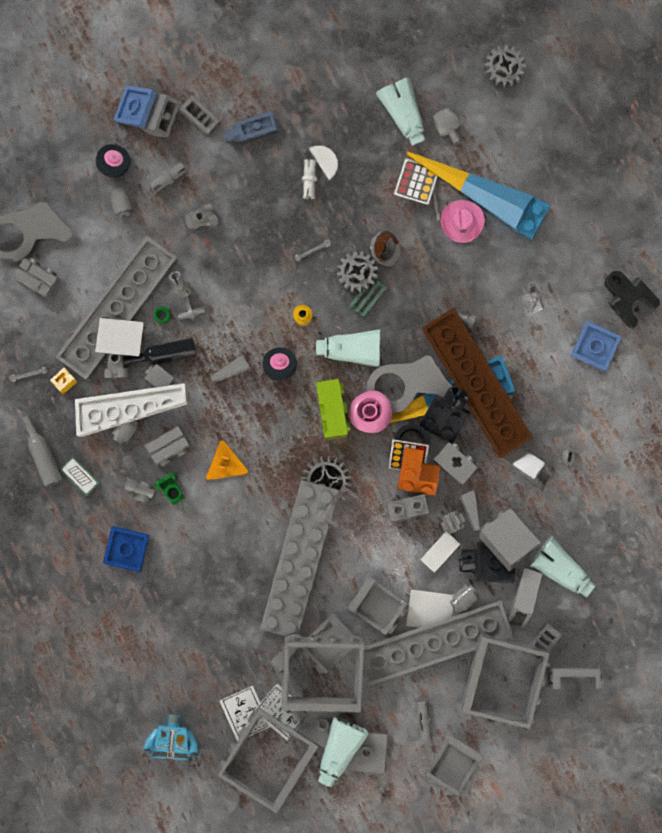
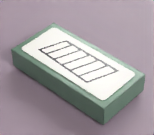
M74 456L59 469L86 497L100 484Z

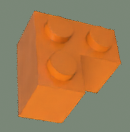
M405 447L397 489L435 496L440 466L422 463L424 450Z

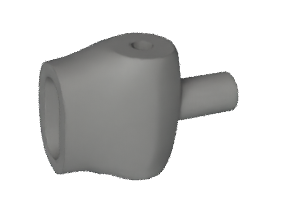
M450 107L433 115L432 118L435 122L436 130L441 137L450 135L454 144L461 141L456 130L462 124Z

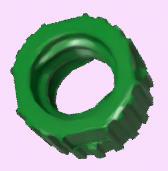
M159 307L154 311L153 315L156 322L166 324L170 321L171 312L166 307ZM161 311L167 314L163 320L158 318V313Z

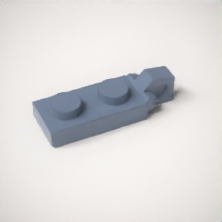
M271 111L236 122V124L232 125L233 129L225 131L224 135L226 141L236 139L237 142L278 131Z

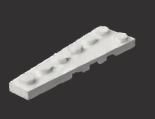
M184 383L75 399L76 436L79 438L186 405L188 404L187 385Z

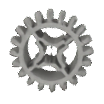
M323 456L320 457L321 463L313 459L315 466L308 463L307 467L310 471L303 470L307 477H301V480L310 482L314 471L321 467V478L312 483H320L319 485L325 486V484H321V480L324 481V472L328 480H336L332 481V484L329 483L330 488L334 484L343 482L336 498V504L339 505L338 498L340 497L345 501L346 497L342 494H350V491L345 489L346 486L352 487V483H347V480L352 479V476L345 475L350 471L349 468L343 471L342 468L345 466V463L342 462L338 466L339 459L336 458L334 463H332L331 456H328V462H324ZM327 466L335 468L341 476H330Z

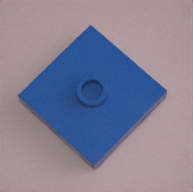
M112 526L103 564L141 572L150 535Z

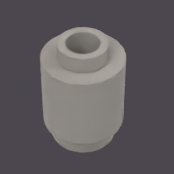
M124 188L111 191L110 201L115 215H120L121 218L131 215L133 206L128 192H125Z
M132 421L116 426L112 431L113 439L120 444H123V442L128 443L137 430L138 422Z
M465 585L452 597L453 599L450 603L459 613L465 612L478 600L476 596L479 593L472 586L467 587Z

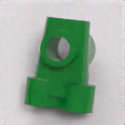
M174 471L154 483L158 491L161 490L173 506L185 499L176 481L178 478ZM174 490L178 492V496L175 498L171 497V492Z

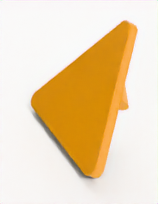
M221 440L207 473V480L247 474L248 470L225 441Z

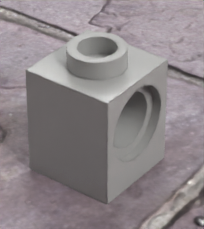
M158 364L155 366L151 365L145 372V375H147L145 380L155 388L170 386L176 381L173 376Z

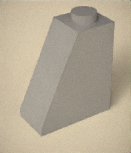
M522 447L502 458L506 464L542 490H544L554 476L546 463Z
M532 568L523 569L508 613L509 625L522 629L526 627L533 614L543 573L537 572Z

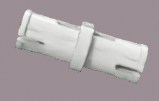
M308 159L304 160V176L302 177V182H304V199H309V197L311 199L315 198V182H317V177L315 176L316 160L310 159V162H308Z

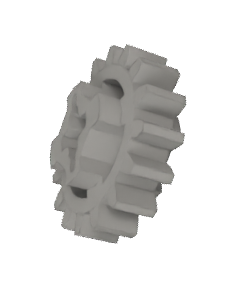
M505 45L504 49L498 46L497 52L492 49L490 52L491 56L487 55L486 60L488 62L485 63L484 67L489 69L486 70L485 74H491L489 80L495 79V85L501 82L503 87H505L506 83L513 86V80L518 83L520 81L519 76L523 77L524 72L522 70L526 68V65L522 63L525 58L519 57L521 51L514 52L515 47L509 50L507 45ZM498 57V63L493 66V61ZM517 67V71L513 75L512 69Z
M354 251L353 256L347 253L346 260L341 258L343 265L337 266L341 270V272L337 273V276L342 277L339 282L341 284L345 283L344 288L346 290L351 287V292L353 293L355 289L362 293V288L364 287L368 291V285L374 286L373 279H378V275L374 273L379 271L378 267H373L376 261H370L371 255L368 254L365 257L363 251H361L360 255H357L356 251ZM356 260H361V261H364V262H363V263H358V262H356ZM350 265L349 271L345 274L347 266ZM356 269L360 271V275H357L355 273ZM369 270H370L369 277H368L367 279H365V278H366V274H367V273L369 272ZM352 281H358V282H360V283H359V284H355V283H352Z

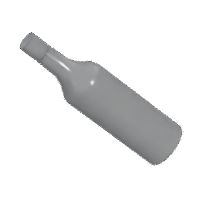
M30 416L22 418L29 434L28 448L44 486L47 487L61 481V474L46 439L37 433Z

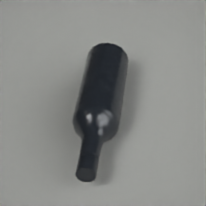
M192 337L153 345L139 354V356H128L123 359L125 365L138 362L156 365L197 355Z

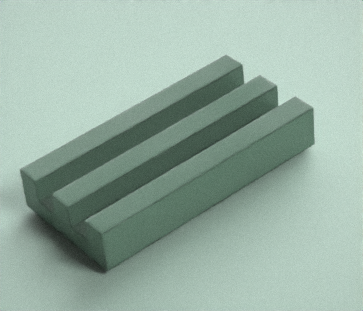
M373 279L374 287L358 307H355V304L366 292L365 287L362 288V293H358L349 305L352 310L363 318L387 289L385 285H382L376 279ZM378 287L381 288L368 307L362 312V307Z

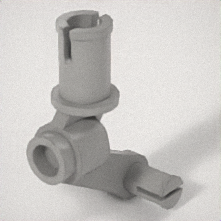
M175 271L177 277L172 272L169 279L174 285V291L179 297L185 298L188 308L187 312L178 314L180 322L190 318L193 320L196 319V316L206 314L204 306L193 309L189 297L192 293L190 283L182 278L179 271Z

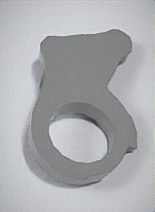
M41 201L27 211L0 215V225L4 223L15 224L23 233L22 244L17 249L12 251L0 249V257L13 259L14 263L24 259L29 254L36 239L54 238L66 241L72 236L70 227L61 221L47 202Z
M424 356L413 363L383 365L371 374L367 383V391H376V381L382 374L394 373L400 376L404 382L405 391L399 400L390 402L392 414L407 408L418 392L436 394L443 397L447 390L453 387L446 380L441 369L431 356Z

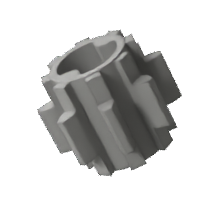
M457 510L441 517L443 521L441 525L444 532L448 531L449 535L465 527L463 522L466 520L463 514H459Z

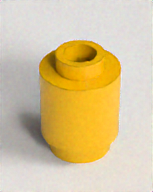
M299 305L294 309L293 319L295 323L299 326L310 324L312 321V311L308 306ZM305 312L306 316L300 317L299 313Z

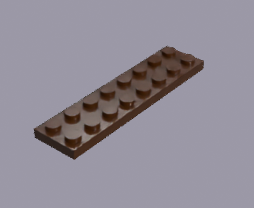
M453 307L423 326V332L456 387H459L460 393L462 389L467 392L469 396L467 405L499 458L502 459L533 440V436L456 309Z

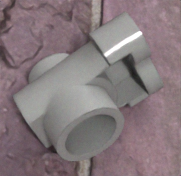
M211 204L203 205L201 209L185 216L186 224L192 230L205 225L208 227L218 225V218L214 214Z
M108 353L107 369L104 370L105 379L128 378L123 355ZM114 355H117L119 357L118 361L116 362L112 361V357Z
M127 478L124 484L125 490L135 492L133 499L143 503H148L149 498H152L155 489L151 488L152 484L145 481L138 483Z

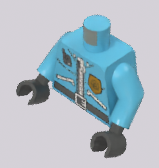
M169 714L168 725H160L159 728L152 731L146 739L143 752L140 754V763L141 759L146 757L148 758L147 765H149L152 754V758L187 760L190 768L193 761L197 762L198 767L200 766L198 742L193 732L188 730V727L179 726L180 715Z

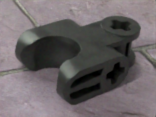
M613 271L605 278V287L614 296L608 301V304L629 328L634 329L638 323L636 316L632 312L634 301H642L653 309L660 306V300L640 278L636 277L633 281H630L620 271ZM617 278L619 280L618 283L613 285V279Z

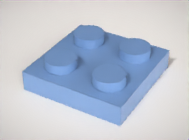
M126 85L113 121L145 128L157 92L151 89Z
M586 321L570 356L606 372L621 336Z

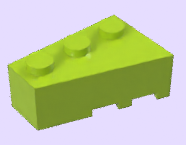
M339 379L316 382L325 441L348 437V432H351L349 421L345 420V414L348 411L346 402H342L341 395L345 394L343 383L339 384Z

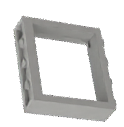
M296 634L284 637L282 711L361 712L363 639H359L358 636L340 638L336 635L328 636V638H320L319 635L301 637ZM290 647L356 648L354 698L288 697Z
M479 634L460 707L461 711L530 729L531 724H534L536 720V705L539 706L542 695L539 693L541 686L544 687L546 682L545 670L550 666L551 657L549 652ZM488 643L540 656L524 718L472 705Z
M259 708L258 711H252L248 718L251 721L247 728L243 726L237 735L240 737L238 743H232L227 752L230 754L226 761L222 760L217 770L220 772L217 776L277 813L319 745L262 708ZM261 716L308 745L307 750L274 802L227 772Z

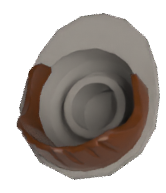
M382 231L371 239L369 248L372 257L380 264L392 266L398 261L401 249L399 241L392 232Z

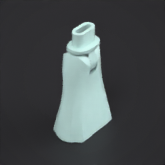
M404 78L397 81L394 87L391 84L376 92V95L395 121L399 130L406 136V139L410 140L412 146L426 140L423 135V122L417 106L411 78Z
M380 329L336 335L325 338V340H316V355H325V358L328 357L333 360L380 367Z
M553 536L546 541L529 564L530 568L543 573L546 577L577 594L581 593L585 597L596 586L590 581V577H588L586 572L572 559Z
M333 717L319 771L321 773L318 779L320 783L332 787L335 780L337 781L368 737L369 732L366 729L355 724L350 727L349 721L340 717Z

